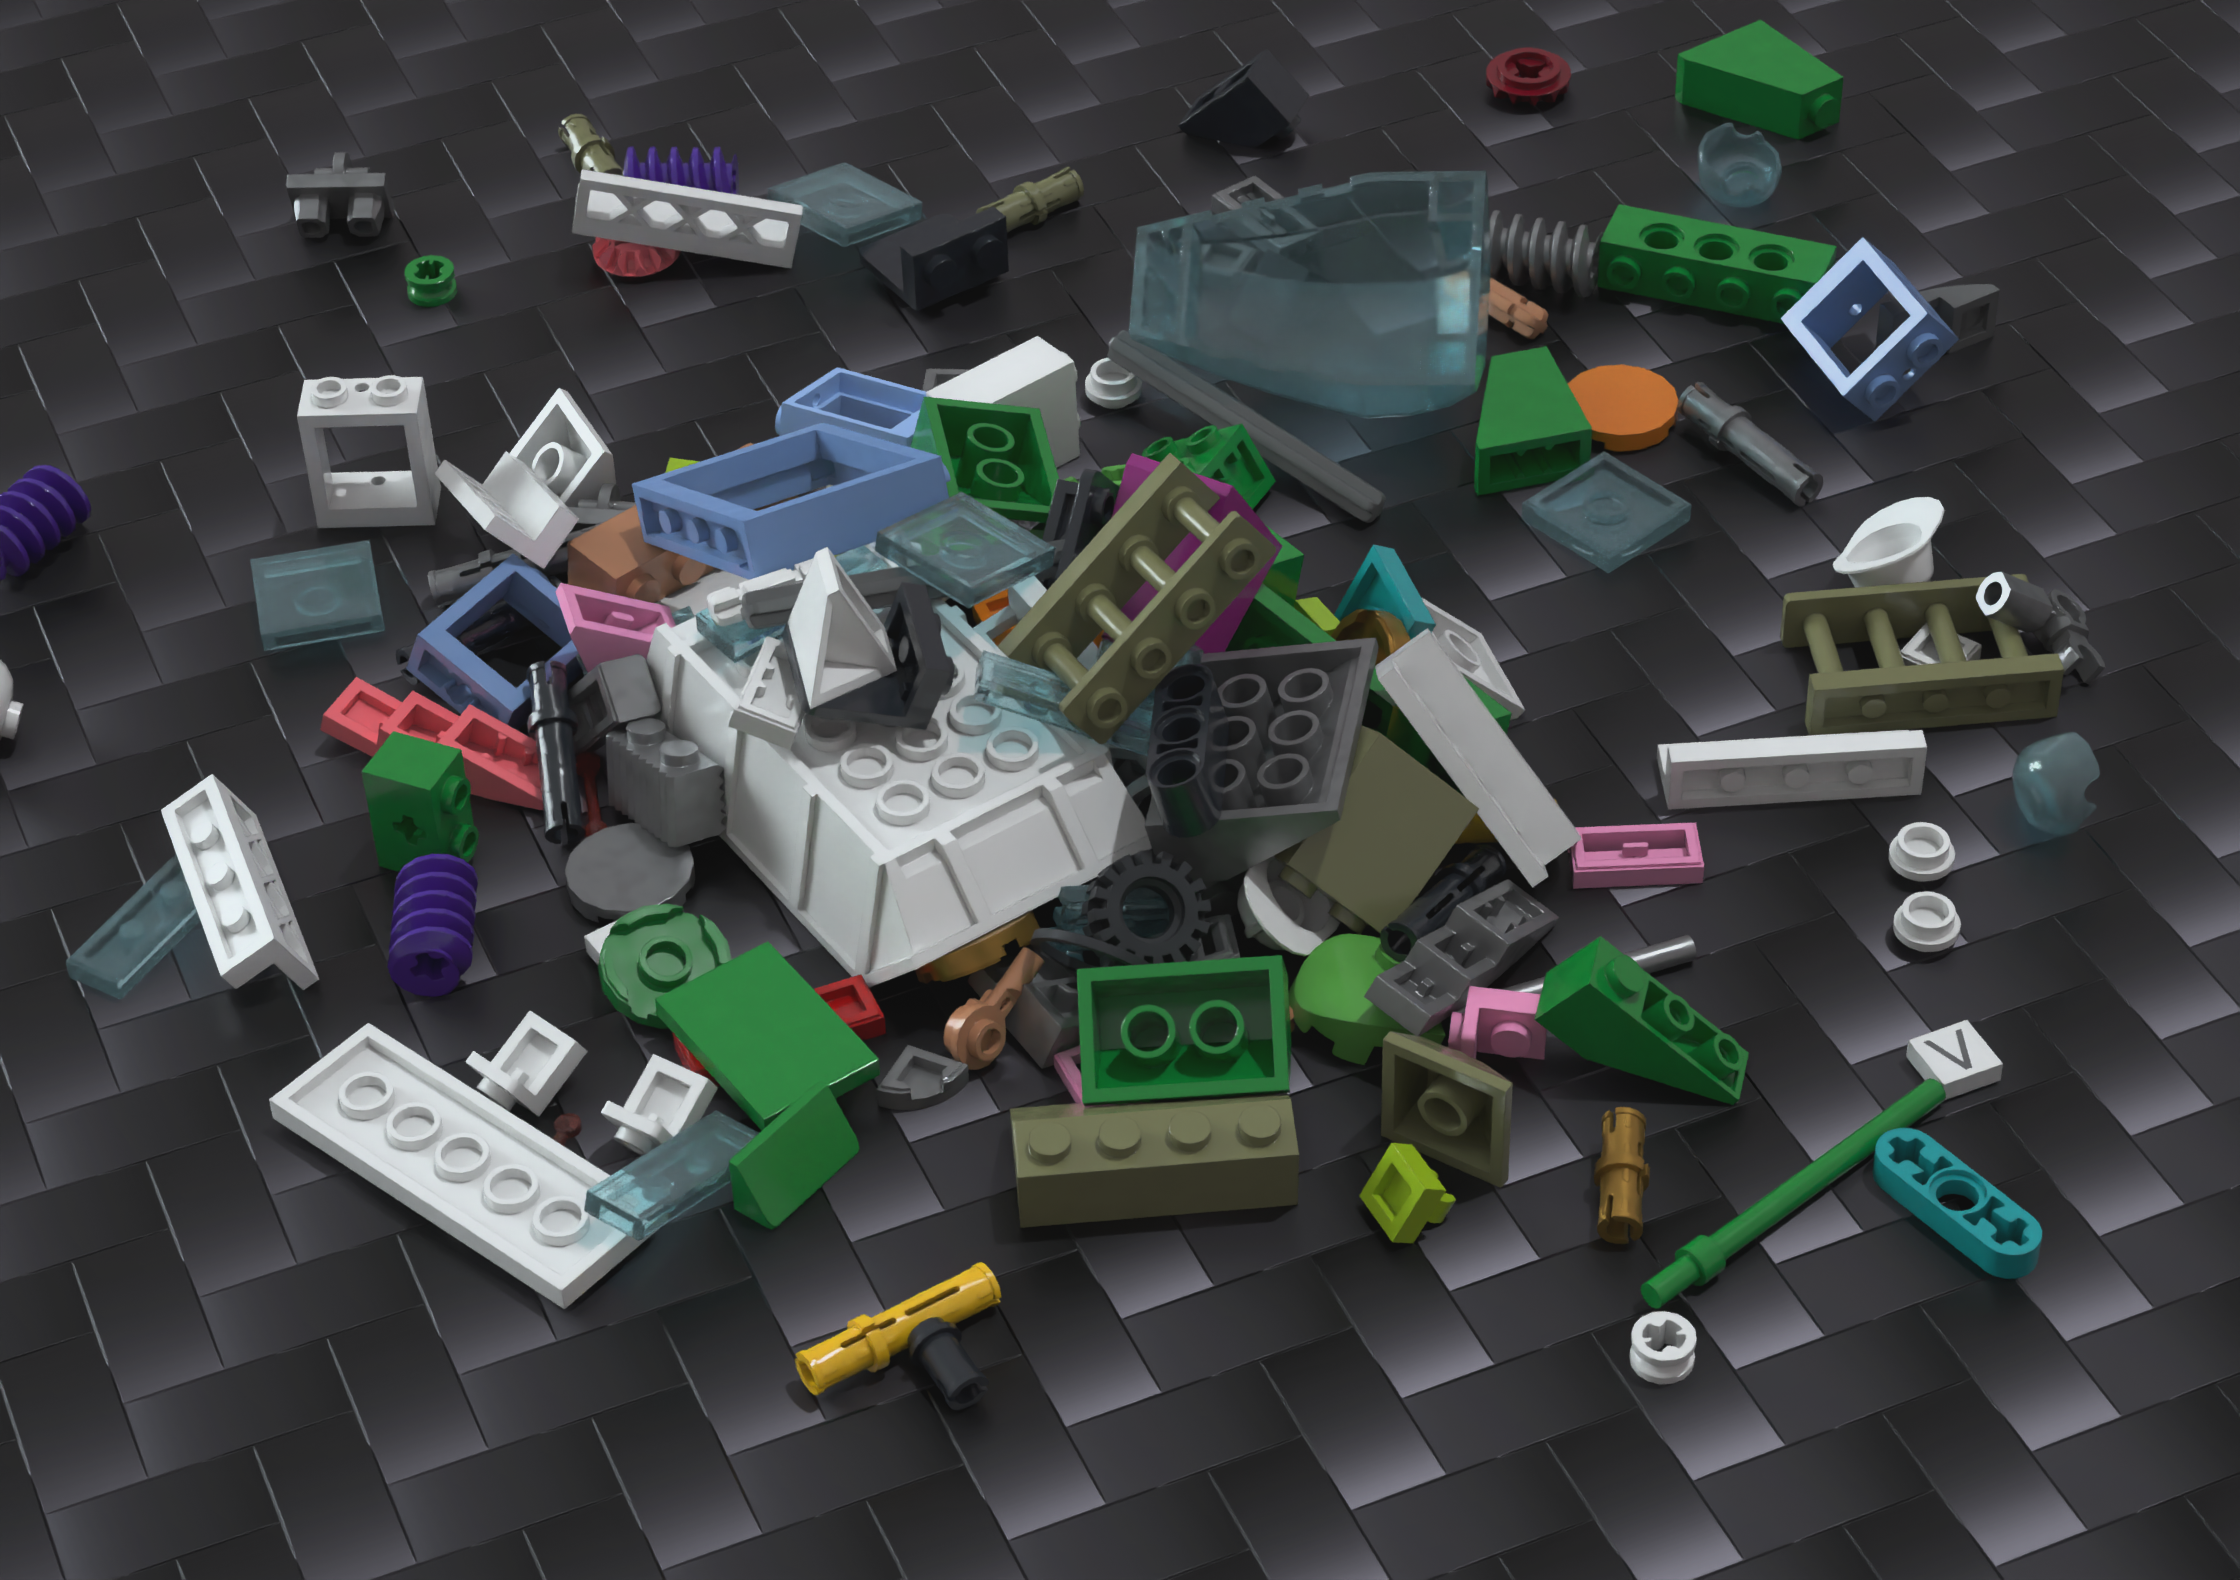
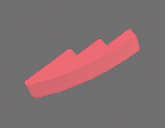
M356 677L323 714L320 731L372 757L393 731L461 749L466 778L471 784V794L490 800L543 810L536 741L471 704L458 716L415 691H412L401 702Z

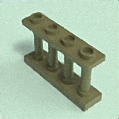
M1171 453L1164 458L997 646L1009 659L1048 691L1060 678L1071 691L1059 703V710L1099 744H1105L1276 553V547L1238 512L1231 511L1221 523L1214 519L1208 511L1220 497ZM1191 532L1202 544L1181 568L1175 572L1164 560ZM1147 581L1158 593L1139 615L1131 621L1121 609ZM1104 630L1114 640V643L1088 671L1077 658L1098 634Z
M2025 574L2011 575L2029 583ZM1987 577L1787 593L1783 598L1780 630L1782 645L1786 648L1809 646L1818 672L1809 674L1805 724L1809 736L1894 731L2057 717L2064 668L2058 653L2028 656L2017 628L1984 615L1975 597L1980 585ZM1927 622L1941 663L1905 666L1896 639L1914 637ZM1992 631L2002 658L1967 661L1957 634ZM1870 641L1879 668L1843 671L1835 644Z

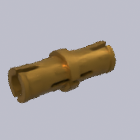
M1630 1107L1615 1108L1616 1128L1614 1127V1114L1610 1110L1605 1112L1601 1122L1602 1152L1601 1158L1596 1162L1594 1169V1183L1596 1187L1600 1186L1597 1232L1607 1242L1627 1244L1629 1241L1628 1223L1630 1224V1237L1634 1241L1638 1240L1643 1232L1642 1198L1643 1192L1649 1186L1650 1167L1648 1164H1644L1643 1159L1646 1131L1644 1115Z

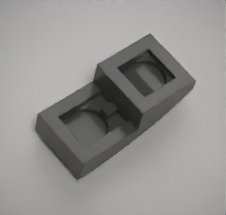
M1993 284L1955 285L1919 292L1959 338L1946 353L1951 354L1994 336L2000 292ZM1896 298L1880 304L1875 350L1910 317L1909 313Z

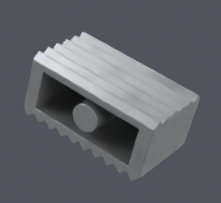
M653 718L633 720L627 724L626 728L610 732L606 735L609 806H615V810L622 811V815H628V819L635 820V823H640L641 828L648 829V833H654V837L661 838V842H668V847L683 846L720 835L724 831L726 826L721 821L726 815L720 810L725 803L720 798L725 792L719 788L724 782L719 777L724 768L700 753L696 743L680 740L665 730L664 722Z

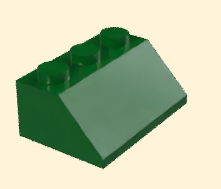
M1282 955L1077 969L1082 1103L1084 1106L1290 1093L1291 1026L1288 974Z

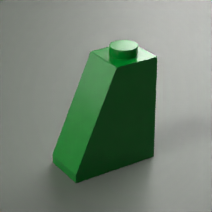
M1758 20L1679 53L1675 100L1693 108L1799 140L1840 121L1844 77L1762 20Z
M1547 346L1491 356L1475 447L1474 489L1477 495L1590 475L1592 427Z

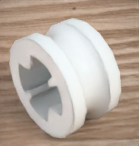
M1667 1311L1652 1312L1642 1316L1634 1324L1631 1332L1632 1346L1629 1357L1631 1367L1636 1374L1646 1381L1656 1384H1673L1685 1379L1692 1372L1695 1363L1694 1350L1697 1338L1694 1327L1682 1316ZM1664 1343L1669 1344L1667 1347L1663 1349L1662 1352L1655 1351L1659 1350L1664 1345Z

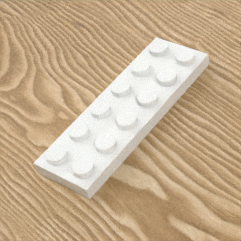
M369 1023L269 1099L273 1119L563 1309L567 1308L662 1227L661 1212L658 1205Z

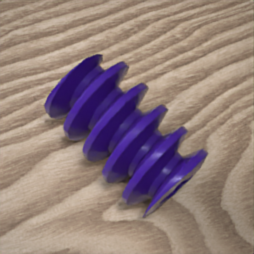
M628 147L623 171V176L739 195V171L736 153L733 156L732 162L726 163L721 148L715 147L710 163H704L699 147H693L688 163H683L678 148L671 147L667 162H661L656 147H650L645 162H639L634 147Z
M51 465L34 466L23 475V479H18L8 488L7 492H3L0 495V581L6 578V574L21 577L29 570L30 563H37L45 556V550H52L60 543L61 537H67L76 530V523L82 524L91 517L92 508L87 495L69 475Z
M429 854L417 857L407 863L396 876L387 968L392 980L398 986L415 995L436 997L450 994L459 985L461 975L471 966L478 876L475 869L464 859L450 854Z

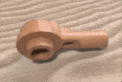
M1023 947L993 990L988 989L980 1000L969 998L965 1005L957 1008L951 1014L944 1029L943 1039L947 1051L952 1054L954 1060L968 1064V1069L980 1070L989 1065L1000 1054L1006 1039L1005 1018L1021 996L1023 985L1031 983L1045 963L1038 954Z

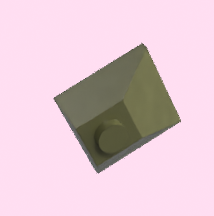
M1390 1031L1383 1039L1381 1136L1397 1143L1412 1144L1418 1152L1502 1188L1507 1182L1509 1174L1513 1083L1485 1063L1471 1058L1461 1051L1450 1049L1424 1037Z

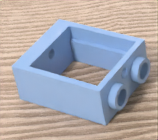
M836 367L782 402L775 419V431L779 436L824 422L910 447L923 397H926V391Z

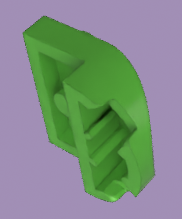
M1341 934L1324 941L1306 958L1289 990V1006L1293 1009L1295 1023L1303 1033H1307L1313 1026L1321 1034L1334 1042L1332 1049L1334 1056L1349 1062L1365 1065L1374 1046L1383 1047V1039L1390 1031L1414 1035L1364 997L1377 975L1401 962L1394 960L1385 953L1379 937ZM1442 1023L1437 1024L1420 1035V1037L1441 1044L1446 1036Z

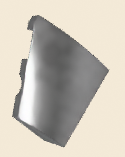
M1080 928L1064 930L1085 936ZM1046 941L1057 950L1084 962L1082 954L1085 948L1066 943ZM1030 945L1029 949L1038 954L1045 963L1032 982L1023 985L1021 996L1006 1016L1005 1024L1010 1033L1040 1068L1043 1069L1054 1065L1055 1054L1080 1045L1077 972L1050 960ZM1016 956L1000 958L1001 961L971 973L967 981L968 984L981 998L988 989L993 990Z

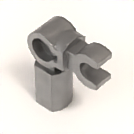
M2002 571L1992 573L1980 585L1975 598L1984 615L2026 633L2032 632L2042 642L2045 650L2054 654L2058 653L2064 668V675H2068L2075 668L2083 682L2090 684L2106 668L2100 654L2087 641L2089 630L2085 624L2087 618L2084 611L2066 593L2054 589L2046 595L2043 588Z

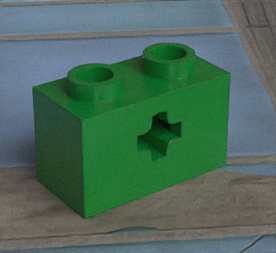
M393 731L361 771L379 866L400 872L404 865L415 858L429 854H450L469 862L477 849L479 832L473 822L470 804L471 784L466 778L462 750Z

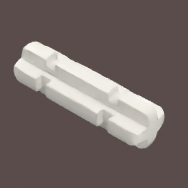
M813 559L795 564L794 571L783 568L738 583L737 590L729 586L711 592L707 596V607L714 624L726 627L744 621L740 611L742 608V596L749 591L803 583Z

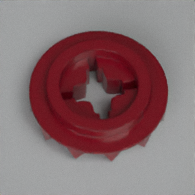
M1519 48L1504 52L1493 58L1486 69V86L1493 89L1495 98H1510L1512 105L1528 102L1535 107L1538 101L1553 103L1557 95L1568 93L1571 78L1570 66L1563 58L1538 48Z

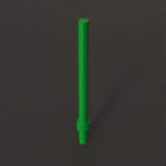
M1927 1079L1711 1236L1699 1235L1677 1250L1675 1261L1641 1286V1294L1646 1303L1655 1309H1659L1692 1284L1703 1286L1725 1269L1726 1259L1874 1153L1876 1143L1881 1135L1892 1129L1908 1128L1944 1102L1946 1093L1942 1085L1935 1079Z

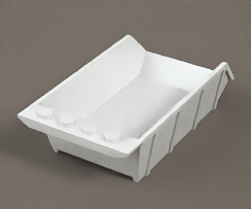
M880 540L834 556L847 575L906 565L902 562L900 551L891 543L885 545ZM941 598L930 600L934 613L940 616L941 639L946 656H950L953 660L954 677L948 694L941 695L926 730L898 726L886 727L880 724L839 719L826 720L805 713L790 750L728 727L733 710L766 636L784 642L782 633L786 625L753 630L748 627L744 620L723 627L715 625L709 611L672 628L667 623L656 627L646 662L661 709L652 718L664 722L665 730L680 740L696 743L700 753L724 768L719 775L724 782L719 788L725 792L720 798L725 803L720 811L726 815L721 821L726 828L719 836L852 977L862 974L869 988L916 970L1099 876L1098 873L1128 854L1131 856L1139 851L1152 849L1144 827L1146 819L1114 770L1110 751L1103 744H1094L1042 695L1040 684L1031 676L1024 678L967 623L965 613L957 605L950 607ZM891 607L873 610L883 625Z

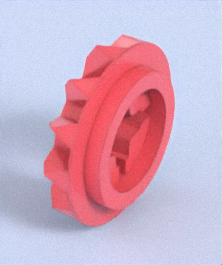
M596 237L595 243L592 244L593 257L600 268L611 274L626 277H642L660 272L672 265L681 252L680 250L645 246Z

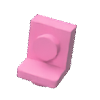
M1469 986L1465 1013L1452 1012L1448 1048L1461 1051L1476 1059L1477 1052L1512 1058L1524 1057L1544 1060L1548 1030L1534 1020L1541 994Z

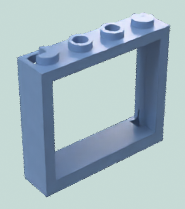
M824 422L632 484L645 543L749 580L783 568L793 570L795 564L813 559L816 552L826 547L835 556L952 516L946 482L951 481L946 466L942 462L941 456ZM827 485H833L832 487H828L759 511L754 510Z

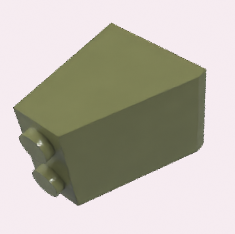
M1361 725L1341 820L1272 857L1285 866L1278 877L1309 899L1318 890L1334 902L1328 914L1345 927L1359 935L1362 934L1366 927L1381 934L1382 929L1385 926L1388 927L1387 924L1396 920L1413 903L1479 808L1384 735Z

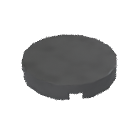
M627 823L607 827L584 838L570 853L565 868L571 904L585 918L599 923L598 916L604 919H613L615 922L620 917L641 906L665 903L682 906L686 902L685 894L691 887L693 890L696 880L694 861L689 845L668 847V842H661V838H655L654 833H648V829L641 828L640 823Z

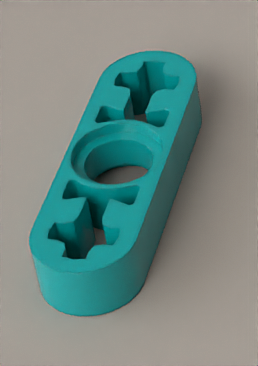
M1896 1128L1881 1135L1875 1147L1872 1173L1876 1184L1883 1191L1987 1273L2000 1278L2015 1279L2026 1276L2035 1269L2039 1258L2042 1229L2032 1215L1926 1133L1912 1128ZM1947 1194H1959L1969 1198L1975 1206L1965 1211H1955L1944 1207L1938 1199Z

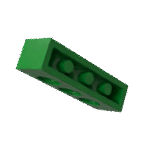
M1618 204L1600 240L1597 287L1784 324L1781 318L1835 265L1837 246Z

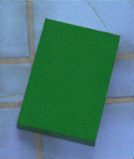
M768 941L655 998L657 1016L761 1131L819 1080L826 1083L834 1097L837 1098L880 1075L879 1058Z

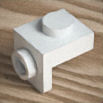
M529 1011L491 1062L475 1051L471 1053L465 1062L483 1077L476 1088L496 1104L510 1111L515 1103L518 1102L539 1117L588 1051L577 1041L532 1011Z
M653 1054L624 1107L607 1101L601 1114L618 1129L614 1139L626 1148L648 1158L651 1157L654 1149L679 1159L718 1088L708 1078Z

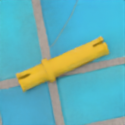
M978 1262L962 1273L922 1291L871 1318L866 1314H862L851 1319L847 1324V1330L807 1350H801L796 1353L795 1364L799 1376L812 1394L819 1395L825 1389L865 1369L870 1372H877L888 1366L891 1356L909 1347L907 1343L909 1334L924 1320L940 1317L945 1322L956 1324L988 1307L1000 1304L1001 1291L999 1284L988 1266Z

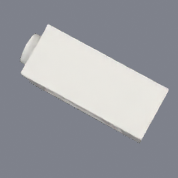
M387 375L380 378L341 379L338 377H325L316 380H304L297 419L318 528L435 525L441 484L439 478L435 475L438 466L423 377ZM404 425L411 471L331 473L323 428Z

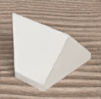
M826 547L816 552L788 620L810 709L897 671L884 625L829 548Z

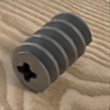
M1494 210L1488 222L1483 240L1482 268L1484 271L1487 270L1490 278L1498 282H1503L1509 274L1513 285L1524 286L1531 279L1535 289L1544 290L1552 281L1553 288L1557 293H1567L1574 284V289L1578 296L1588 297L1598 283L1599 247L1604 233L1601 232L1596 242L1592 243L1589 241L1588 226L1580 225L1574 239H1569L1566 222L1559 221L1552 236L1546 235L1545 220L1540 217L1536 219L1531 231L1527 232L1524 228L1522 214H1515L1509 228H1503L1502 212Z

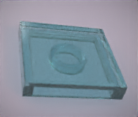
M846 162L768 188L767 200L803 205L801 225L843 247L916 222L921 219L922 201Z
M1602 452L1522 503V519L1607 573L1612 572L1689 522L1691 518L1690 503L1606 452Z
M963 492L878 531L875 551L967 608L1052 567L1056 549Z
M369 540L250 559L264 651L385 631Z

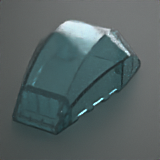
M1486 171L1368 172L1351 176V182L1323 189L1322 184L1298 189L1299 195L1269 202H1265L1264 197L1241 202L1242 208L1214 215H1212L1211 210L1137 227L1129 323L1131 340L1207 372L1270 394L1366 419L1413 416L1450 407L1477 391L1486 366L1491 274Z

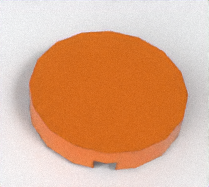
M1623 364L1598 366L1580 373L1568 383L1569 388L1592 427V439L1604 442L1603 449L1616 452L1635 451L1658 444L1669 435V428L1673 424L1675 427L1678 419V398L1675 388L1663 376L1645 368Z

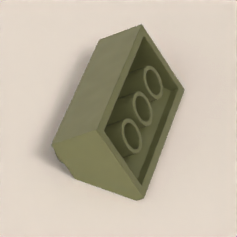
M1287 1093L1094 1106L1074 1103L1010 1109L1020 1228L1298 1205L1299 1151L1291 1098Z

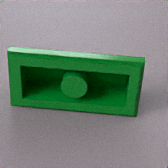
M819 1080L729 1160L734 1209L768 1229H775L856 1156L860 1150L855 1133L826 1083Z

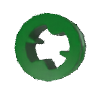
M422 256L411 261L404 269L405 280L408 283V298L416 305L424 307L440 306L451 301L457 294L454 265L443 256Z

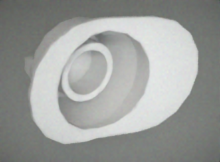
M1915 497L1896 502L1878 511L1864 521L1856 530L1842 554L1836 558L1832 564L1835 572L1848 574L1855 587L1930 581L1934 571L1931 538L1940 525L1945 512L1941 502L1931 497Z
M1270 857L1248 869L1244 882L1239 889L1237 907L1240 918L1245 925L1243 934L1246 938H1255L1260 944L1272 950L1289 951L1300 956L1310 955L1318 945L1326 941L1336 931L1340 922L1328 914L1334 902L1318 890L1311 899L1295 890L1278 877L1285 866L1275 858Z

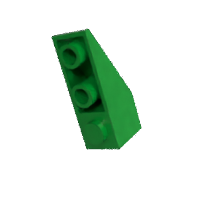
M1600 936L1546 972L1534 1020L1581 1057L1730 1105L1739 1101L1749 1052L1742 1048L1733 1037L1723 1033L1690 1007L1682 997L1667 989L1643 970L1635 960L1624 955L1603 937Z

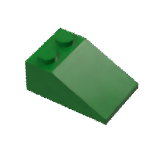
M924 396L910 447L941 456L942 462L946 466L951 481L946 482L952 514L1046 523L1059 476L1040 409Z

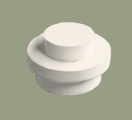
M1109 357L1094 363L1090 374L1085 380V392L1088 398L1094 403L1109 409L1122 408L1134 402L1140 397L1143 390L1141 379L1111 361Z
M1916 822L1906 825L1890 844L1889 862L1892 868L1900 875L1914 881L1926 882L1940 879L1946 876L1954 865L1955 850L1950 843L1948 834L1939 826L1931 823Z
M1928 891L1917 892L1907 897L1903 905L1897 909L1893 922V930L1896 937L1904 945L1922 952H1936L1949 948L1957 941L1961 927L1960 918L1956 913L1954 904L1947 897Z

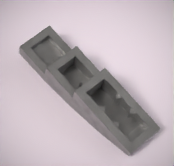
M1507 879L1458 904L1443 927L1416 941L1405 961L1377 975L1364 997L1412 1034L1420 1036L1450 1017L1452 1012H1456L1467 1003L1469 986L1487 988L1543 938L1554 927L1559 917Z

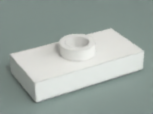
M766 636L733 710L728 727L790 750L805 712L800 707L784 642Z

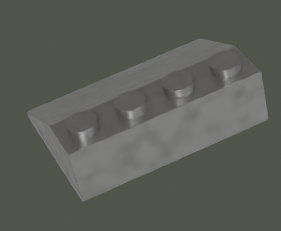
M1376 638L1190 655L1188 664L1204 665L1212 671L1229 723L1222 812L1219 821L1212 829L1191 838H1178L1165 831L1152 795L1144 827L1154 855L1164 851L1174 855L1172 862L1176 864L1186 861L1193 867L1188 873L1193 881L1199 878L1204 883L1229 880L1340 821L1379 648Z

